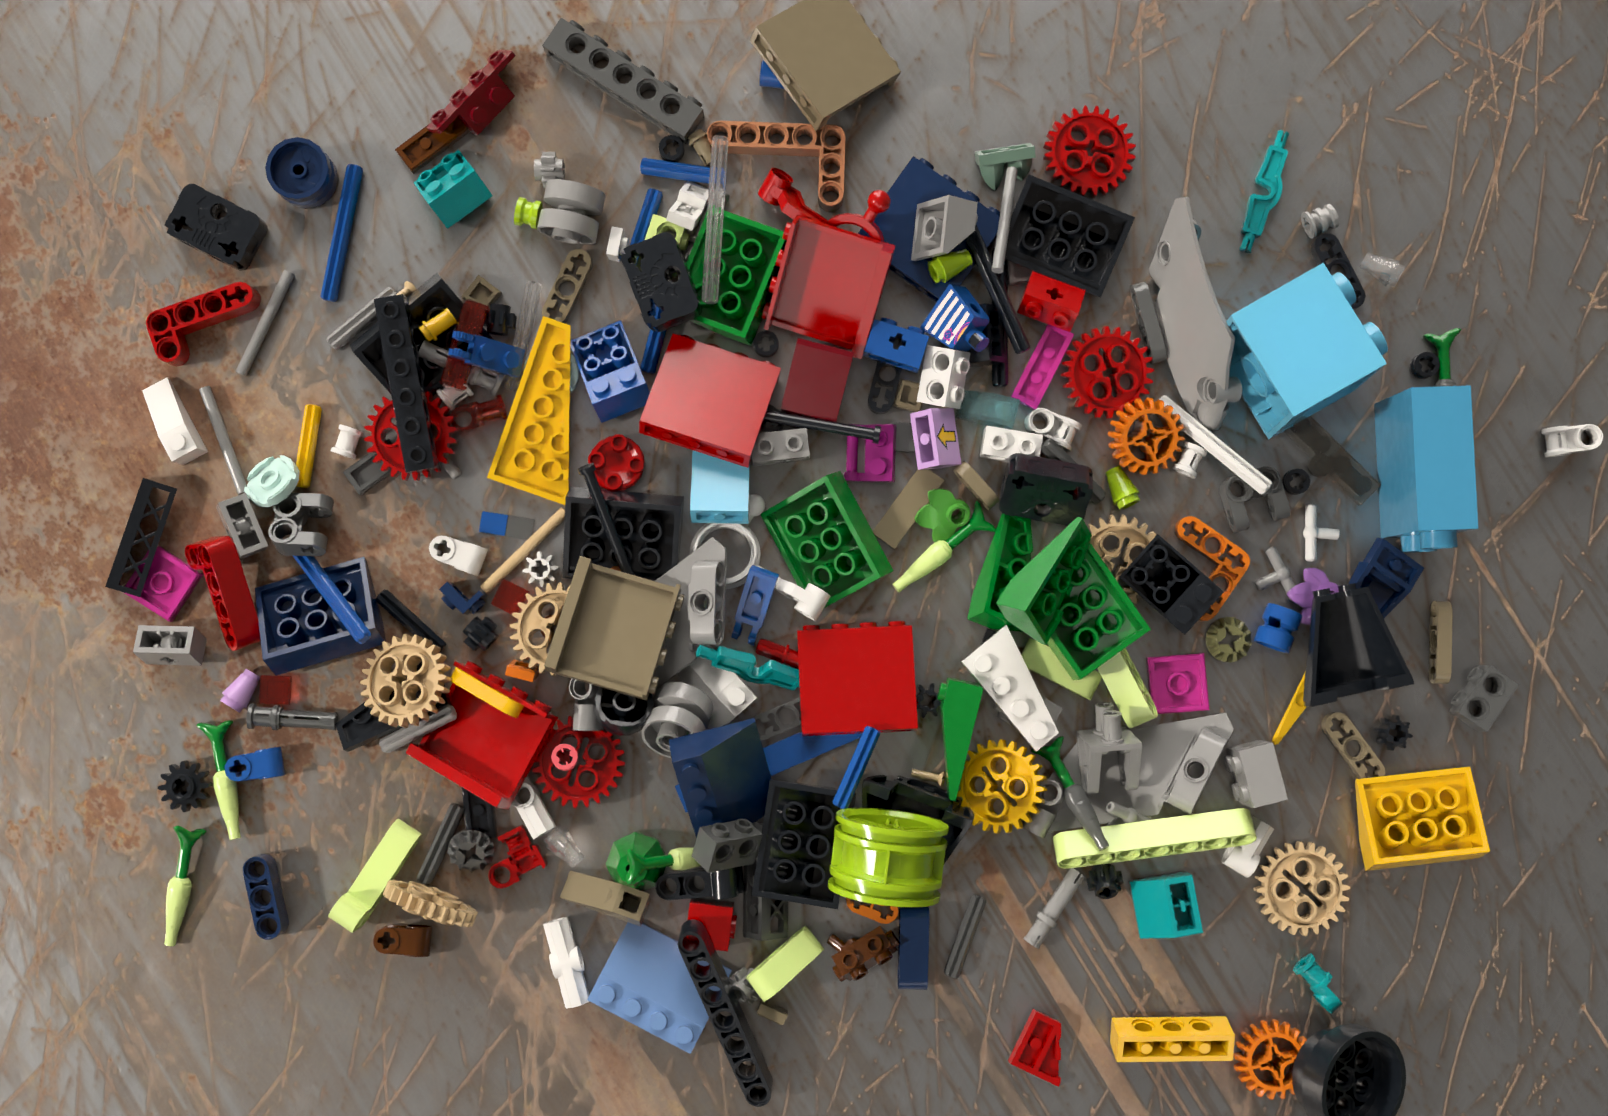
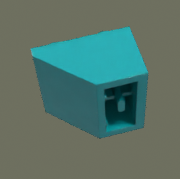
M459 150L444 156L441 163L431 170L422 172L418 179L413 182L447 229L493 196Z
M1182 871L1129 881L1140 939L1177 938L1203 933L1192 874Z

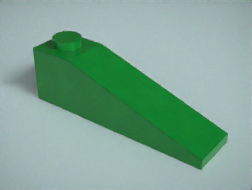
M1002 513L973 591L967 620L990 629L1000 630L1007 625L1009 631L1023 632L1006 620L996 602L1010 580L1031 561V552H1033L1031 519Z
M1077 517L1020 570L1010 580L996 602L1007 621L1044 645L1048 643L1061 621L1064 612L1059 610L1064 596H1070L1073 586L1070 583L1073 571L1081 567L1092 537L1083 518Z

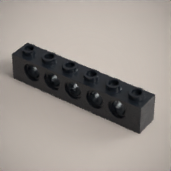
M403 294L374 299L405 472L417 473L439 469L409 300Z

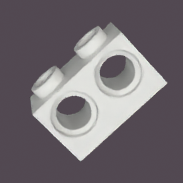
M927 345L917 402L960 409L965 395L966 375L970 368V353Z
M986 426L982 434L979 458L1007 462L1008 458L1015 453L1040 457L1043 435Z

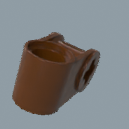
M386 925L376 932L373 944L376 950L383 954L428 957L430 956L432 926ZM388 932L391 938H395V941L388 945L387 940H383V936L388 934Z

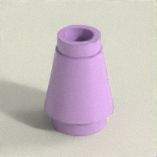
M245 669L222 692L224 695L220 701L240 713L244 707L247 708L260 677Z

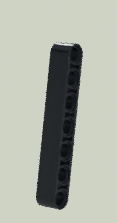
M688 920L683 923L680 929L677 943L679 952L747 1102L752 1106L762 1107L768 1104L771 1099L773 1082L771 1073L706 927L699 920ZM694 935L698 938V940L691 941L687 939L686 936ZM698 961H706V962L709 963V965H708V966H702V965L698 964L697 962H698ZM717 986L721 990L713 991L709 989V987ZM727 1011L732 1015L724 1016L720 1012ZM738 1036L742 1038V1040L737 1041L732 1039L731 1037ZM749 1061V1062H752L753 1064H752V1065H745V1064L742 1063V1062ZM755 1086H762L764 1089H760V1090H759V1089H756V1088H754V1087H755Z

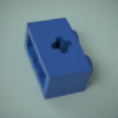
M883 317L880 321L874 319L863 356L918 373L929 336L924 335V330L914 326H908V329L899 327L897 322L892 319ZM896 338H900L901 344L904 345L899 346L898 350L893 348L892 343Z

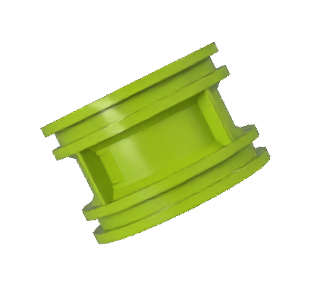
M847 808L836 812V820L841 824L836 825L834 828L833 852L829 870L833 877L828 880V888L832 892L849 899L884 906L926 907L939 903L941 894L937 889H940L942 886L945 849L947 847V840L942 836L947 835L949 831V826L946 823L924 815L879 808Z

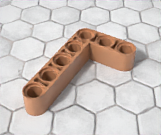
M715 121L708 127V142L720 154L819 157V206L826 212H835L842 206L846 137L841 127L826 124L821 129L815 131L811 124ZM718 132H723L728 137L723 142H716L713 140V136ZM746 133H751L756 139L751 143H744L741 137ZM774 134H779L784 140L780 144H773L769 141V138ZM801 135H807L812 141L808 145H801L797 139ZM829 136H835L840 140V143L836 146H829L825 140ZM828 164H835L838 166L839 171L835 174H829L824 170V167ZM828 191H833L838 195V199L834 202H828L823 198V195Z

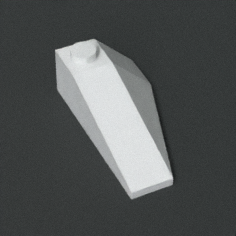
M702 645L714 649L711 645ZM697 657L694 662L679 672L682 683L699 688L711 699L713 712L708 724L709 729L728 725L757 696L736 673L711 666V660Z

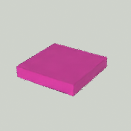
M158 545L141 596L125 594L167 621L173 622L200 581L203 573L192 569L189 564ZM148 550V552L146 553V555L144 556V558H143L142 560H144V559H146V558L148 557L149 550ZM145 563L138 566L141 573L143 572ZM136 570L125 585L126 587L137 589L140 577Z
M1204 653L1146 658L1149 694L1158 714L1210 710Z

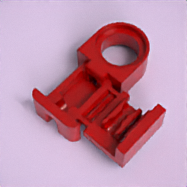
M523 824L497 837L502 843L506 842L510 850L507 854L511 856L493 865L489 870L488 878L494 887L503 889L522 879L520 875L540 865L543 869L547 866L545 857L541 855L542 850L540 846L533 844V850L530 848L532 842ZM498 867H505L509 870L510 879L508 882L500 883L496 880L495 870Z

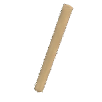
M561 507L480 588L486 594H489L565 520V510Z

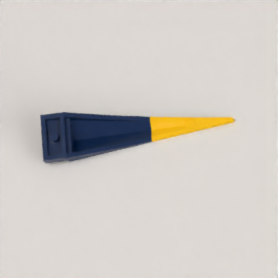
M1377 537L1363 562L1359 561L1348 584L1355 583L1356 588L1368 587L1383 618H1385L1411 592L1424 567L1385 539ZM1305 673L1271 742L1274 745L1279 744L1306 709L1303 703Z

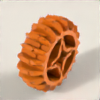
M1149 397L1144 402L1142 399L1137 398L1134 400V406L1130 403L1124 404L1126 413L1119 410L1116 412L1120 419L1118 422L1114 420L1110 422L1116 428L1115 431H1110L1107 434L1115 439L1108 446L1109 448L1116 449L1112 456L1115 459H1120V466H1128V471L1135 473L1138 470L1139 474L1146 475L1148 470L1153 474L1158 473V466L1162 469L1168 468L1166 460L1177 461L1173 452L1183 451L1180 446H1177L1178 441L1185 440L1184 436L1178 435V432L1182 431L1185 427L1182 424H1176L1180 416L1179 414L1171 415L1174 409L1172 406L1167 405L1164 407V401L1157 400L1154 402L1153 398ZM1147 414H1155L1161 420L1163 427H1153L1152 421L1148 420ZM1135 422L1134 430L1128 434L1130 426ZM1162 439H1164V441H1163V443H1162L1160 449L1158 450V444H1159V442H1160ZM1129 445L1139 446L1145 458H1136L1131 453Z
M1272 1019L1269 1026L1265 1020H1260V1029L1251 1024L1249 1026L1252 1031L1250 1035L1244 1031L1241 1032V1036L1245 1039L1244 1043L1240 1041L1235 1042V1046L1241 1050V1052L1233 1053V1058L1240 1061L1234 1065V1069L1237 1072H1241L1238 1076L1239 1080L1247 1082L1246 1088L1249 1091L1255 1090L1256 1095L1259 1097H1263L1266 1093L1270 1100H1274L1277 1092L1281 1099H1285L1286 1090L1294 1095L1292 1084L1293 1066L1300 1048L1307 1039L1304 1036L1299 1037L1300 1031L1295 1027L1290 1029V1024L1285 1021L1279 1025V1021ZM1279 1037L1288 1040L1292 1049H1278L1272 1038ZM1262 1043L1261 1051L1253 1055L1256 1047ZM1274 1053L1277 1057L1273 1059L1274 1064L1272 1066L1268 1061L1272 1060ZM1292 1063L1290 1070L1284 1075L1285 1067ZM1258 1068L1261 1071L1268 1070L1269 1074L1273 1077V1081L1257 1078L1253 1070Z

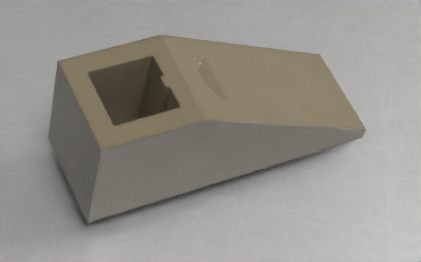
M574 871L569 872L560 895V899L640 927L651 900L649 893Z

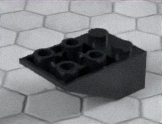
M1158 534L1119 576L1120 579L1184 635L1224 593L1222 589Z

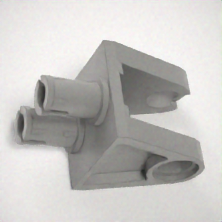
M1098 702L1095 704L1096 727L1094 729L1076 731L1081 785L1087 794L1098 793L1102 755H1106L1109 751H1117L1121 785H1125L1126 790L1138 789L1142 742L1127 726H1121L1122 713L1113 710V704L1110 702Z

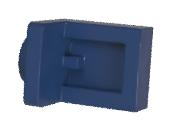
M448 581L439 589L444 594L441 599L452 610L457 608L462 614L466 615L470 612L473 615L486 604L484 599L488 596L484 591L479 590L469 600L452 582Z

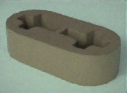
M963 461L961 465H958L953 470L958 479L986 509L990 510L999 502L995 492L967 462Z

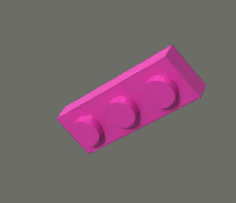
M1047 324L1010 397L1011 399L1032 410L1037 409L1074 336L1073 333Z

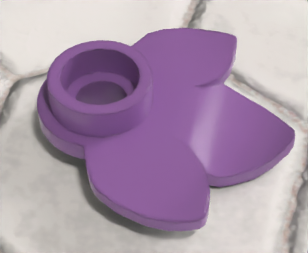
M1305 568L1303 570L1305 582L1295 585L1287 592V596L1294 603L1303 607L1300 613L1303 615L1301 624L1310 625L1312 591L1330 588L1332 593L1339 592L1338 585L1329 582L1326 574L1317 568Z

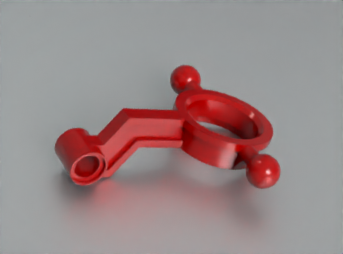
M771 168L758 191L761 199L771 205L780 206L781 211L793 220L796 215L834 227L843 224H853L864 229L871 238L884 242L881 230L874 223L878 213H883L890 207V197L883 190H875L869 195L867 200L869 208L864 216L845 213L836 215L829 220L805 205L801 192L791 186L793 183L792 177L781 169Z

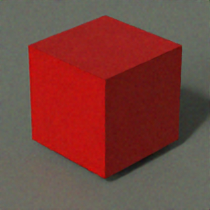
M691 898L688 920L694 919L702 922L707 929L715 950L728 952L730 938L734 939L737 915H733L735 902ZM694 935L686 936V938L691 941L698 940V938Z

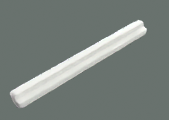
M1166 395L1159 399L1164 401V407L1170 405L1174 408L1171 415L1179 414L1180 419L1176 424H1182L1185 427L1182 430L1255 491L1263 495L1270 489L1272 481L1178 404Z

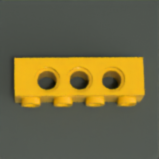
M1226 1016L1112 1018L1110 1044L1116 1062L1233 1061L1235 1034Z

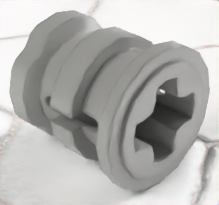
M1331 204L1324 205L1323 209H1314L1311 214L1307 211L1301 214L1302 225L1306 234L1311 239L1316 238L1317 232L1321 234L1328 231L1329 227L1334 229L1339 226L1337 212Z

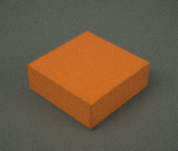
M514 659L507 665L505 675L533 682L539 675V666L537 665L531 669L528 667L529 663Z

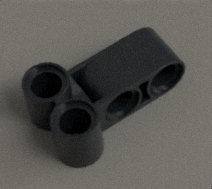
M742 866L710 873L704 868L683 871L673 870L659 877L655 885L656 893L664 900L704 897L728 899L738 897V894L745 892ZM695 876L703 878L705 882L704 890H699L694 885ZM668 878L676 882V892L668 890L666 886Z

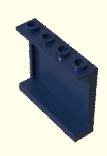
M913 156L887 192L891 200L890 207L887 211L878 213L874 223L881 230L884 242L896 245L889 270L937 303L949 284L961 286L976 263L965 239L949 253L967 249L972 258V265L946 283L942 281L936 283L932 279L928 270V262L932 261L933 257L912 261L917 204L947 195L978 202L976 225L987 248L997 235L1000 212L991 206L989 208L985 207L979 202V197L968 190L964 192L958 188L956 181L946 174L941 176L933 170L934 166L923 158L918 160ZM862 228L858 232L860 235L870 237Z

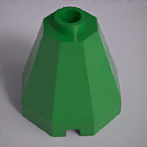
M635 831L614 841L606 862V867L613 882L643 892L655 887L656 881L664 874L666 867L644 870L632 884H627L626 874L630 865L627 860L626 851L629 848L636 855L643 858L666 855L659 839Z

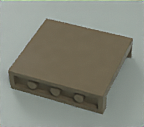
M802 0L756 26L750 39L752 45L815 131L824 127L830 117L885 84L891 87L901 73L895 59L889 56L878 36L872 33L865 23L864 17L855 10L849 0Z
M580 556L544 664L546 671L648 700L649 693L655 694L658 686L659 677L655 676L658 665L663 666L668 652L667 649H664L666 638L672 639L675 631L676 622L672 621L675 610L680 612L685 595L680 594L681 585L676 584V587L593 564L590 558Z

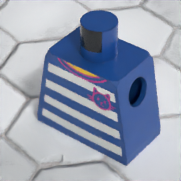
M949 284L920 328L954 350L967 352L972 347L976 352H980L989 343V339L982 333L989 323L987 314L966 287Z

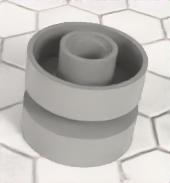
M563 179L548 180L543 201L554 208L541 210L537 230L544 235L565 243L595 244L600 224L588 216H599L602 214L606 194L597 188L575 181Z
M670 682L661 685L655 692L653 709L642 729L643 741L656 753L671 758L670 739L707 729L713 712L711 699L702 690L690 684Z

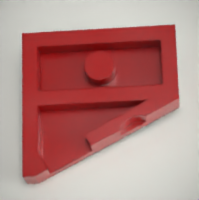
M1033 1009L1008 1062L1059 1087L1061 1083V1077L1059 1076L1061 1023Z

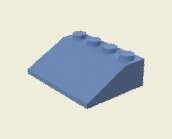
M627 922L587 1000L691 1054L709 1016L679 952L678 941L644 923L640 927ZM698 961V962H697L698 964H700V965H702V966H708V965H709V963L706 962V961ZM723 965L727 977L729 978L732 969ZM717 986L709 987V989L713 991L721 990Z

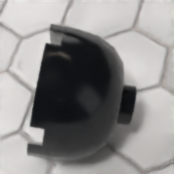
M602 687L598 689L594 703L596 718L600 725L611 734L618 736H629L641 731L654 705L651 693H649L648 700H644Z

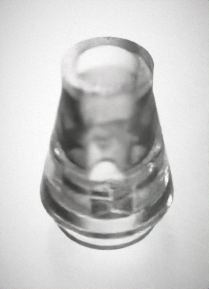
M1367 252L1360 268L1367 271L1385 286L1389 284L1395 287L1405 266L1399 264V260Z
M560 824L543 838V841L547 844L545 847L568 863L571 868L575 867L584 858L568 828L564 829Z

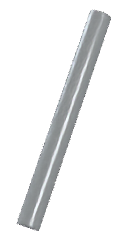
M1008 167L1006 170L992 264V272L1002 273L1004 268L1018 169L1015 167Z
M287 270L283 271L236 372L247 376L295 276L293 273Z
M202 387L199 391L238 495L244 494V487H247L211 387Z

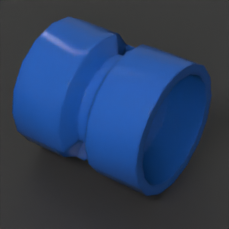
M1267 603L1262 615L1265 623L1258 626L1253 641L1270 649L1289 654L1294 642L1292 632L1298 631L1303 615L1286 607Z

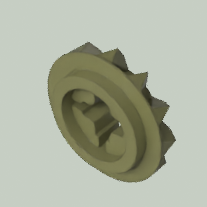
M1223 617L1213 622L1208 628L1206 645L1211 655L1222 662H1236L1247 655L1252 645V632L1245 625V622L1235 617ZM1226 630L1229 631L1230 635L1240 636V638L1233 641L1232 648H1230L1229 644H1218V642L1226 638Z

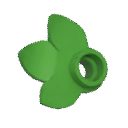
M933 489L928 492L930 504L923 506L917 512L914 520L922 527L933 529V542L938 540L946 541L955 533L957 527H961L968 522L970 508L965 501L955 499L950 491L946 489ZM959 509L958 514L952 516L953 511Z

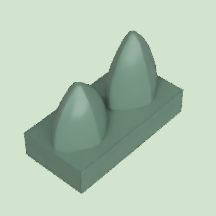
M1031 143L974 152L975 161L980 167L981 175L993 191L997 190L1002 181L1006 162L1008 167L1018 169L1017 178L1023 181L1030 171L1032 158H1036L1035 146Z

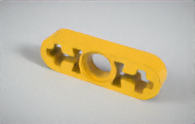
M455 667L450 677L452 678L451 682L512 717L518 718L524 705L458 667Z

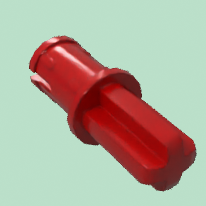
M763 638L759 640L756 647L758 655L799 669L798 651L790 649V645L787 644L785 647Z

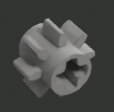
M542 152L541 159L534 160L535 181H541L543 188H546L548 180H564V159H557L556 152Z
M742 967L729 978L733 983L731 986L739 1003L744 1004L747 1002L751 1005L760 998L745 979L754 970L753 968L747 970L745 967Z

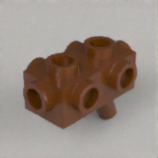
M878 926L858 940L852 938L845 943L834 934L827 940V944L838 951V953L831 956L836 964L832 968L841 982L846 979L849 981L852 979L854 981L862 979L869 973L868 969L874 965H883L893 958L892 954L898 951L896 947L900 945L892 930L887 932L881 926Z

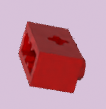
M1032 271L1017 313L1070 332L1079 314L1086 290Z

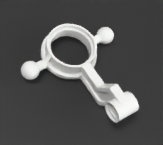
M758 494L749 495V524L753 517L759 516L765 510V501ZM707 523L698 530L692 540L690 554L701 546L703 540L710 533L718 529L735 530L747 540L751 552L749 564L739 575L726 578V589L737 588L745 584L752 565L763 568L759 566L761 556L760 545L757 537L748 527L749 524ZM778 577L775 591L797 601L794 607L795 610L814 621H817L831 597L828 593L808 583L804 590L798 585L783 580ZM707 598L704 600L705 609L707 607Z

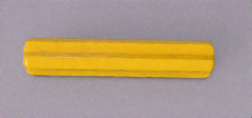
M307 404L304 409L296 465L299 469V481L296 487L309 488L322 412V408L318 405Z

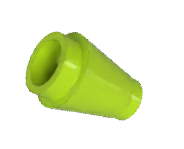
M967 249L933 257L932 261L928 262V270L936 283L941 281L946 283L972 265V258Z
M1121 466L1114 467L1105 473L1113 504L1117 505L1119 510L1127 509L1140 501L1138 497L1140 492L1122 470Z

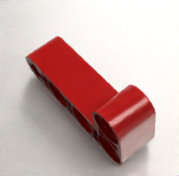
M235 282L153 311L147 317L146 327L157 357L172 366L184 365L190 356L189 347L184 335L253 312L260 305V294L247 283ZM221 300V309L213 313L214 303ZM195 310V317L190 322H187V313ZM167 319V328L164 331H160V323ZM176 345V355L172 358H169V349L172 346Z
M215 536L187 545L185 547L187 562L192 569L203 570L227 646L232 651H236L260 642L258 616L233 540L229 536Z

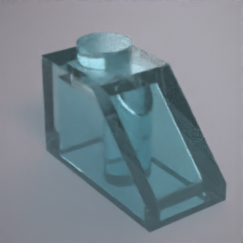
M964 390V399L961 402V408L956 411L955 418L1010 430L1014 427L1020 402L1019 399L989 392Z

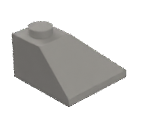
M947 195L917 204L911 260L919 261L948 254L975 231L978 219V202Z

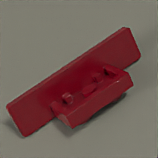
M497 50L492 53L487 59L489 63L482 70L475 71L469 77V83L464 89L457 90L450 97L449 100L451 102L444 109H440L432 115L430 119L432 122L426 128L432 133L441 134L458 116L473 135H479L515 97L498 76L504 67L516 56L513 51Z

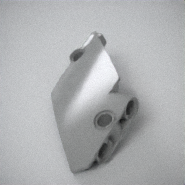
M1189 197L1176 198L1149 268L1150 276L1160 289L1154 308L1164 340L1168 364L1188 413L1208 430L1218 431L1229 410L1228 403L1238 402L1242 395L1240 380L1237 377H1229L1235 337L1217 302L1198 243L1201 236V227L1192 217Z
M711 537L680 563L655 580V582L676 587V584L681 585L680 594L685 595L681 611L675 610L672 621L676 622L672 639L666 638L664 649H667L668 652L663 666L658 665L655 674L656 677H659L657 688L697 659L696 651L698 645H721L725 633L727 548L714 537ZM708 596L710 605L708 609H705L704 600ZM571 679L569 692L575 698L573 730H603L604 728L596 718L594 704L600 687L589 684V691L586 692L585 682Z
M1226 713L1129 729L1142 742L1138 789L1126 790L1125 785H1121L1117 751H1109L1106 755H1102L1098 793L1087 794L1099 823H1109L1117 818V816L1107 812L1106 806L1109 802H1115L1126 808H1133L1137 813L1145 817L1159 815L1165 802L1191 815L1234 731ZM1076 743L1062 762L1074 783L1081 785ZM1194 763L1204 766V774L1200 778L1195 779L1188 774L1189 767ZM1055 771L1047 780L1040 782V786L1045 788L1052 785L1055 786L1058 790L1056 799L1047 801L1044 797V792H1039V797L1045 800V803H1036L1035 805L1040 813H1029L1032 818L1031 823L1022 821L1024 829L1042 838H1045L1049 832L1082 827L1063 797L1065 788Z

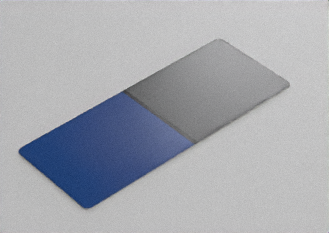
M483 511L479 532L528 540L532 536L534 519Z

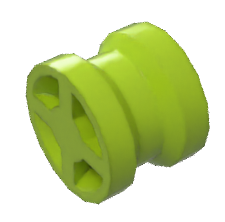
M519 197L515 207L514 224L517 226L527 224L532 229H537L540 212L543 209V202L537 200L535 202H528L526 198Z

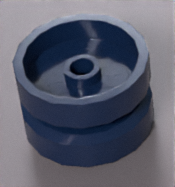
M300 137L285 139L274 146L268 155L265 166L267 180L272 188L293 206L305 209L319 207L328 201L335 192L338 182L336 166L322 148L311 140Z

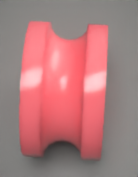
M560 744L552 752V762L561 771H569L578 763V753L569 744ZM564 750H569V755L573 760L569 764L566 761V765H561V760L557 757L560 751L564 753Z

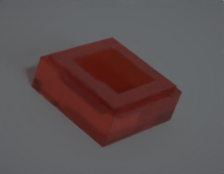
M503 578L491 604L511 615L516 612L520 613L521 608L517 603H525L527 599L525 594H529L530 591Z
M261 675L259 704L290 705L292 676Z

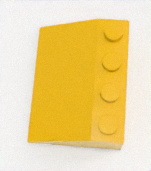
M1470 766L1355 780L1359 842L1365 871L1476 859L1490 852Z

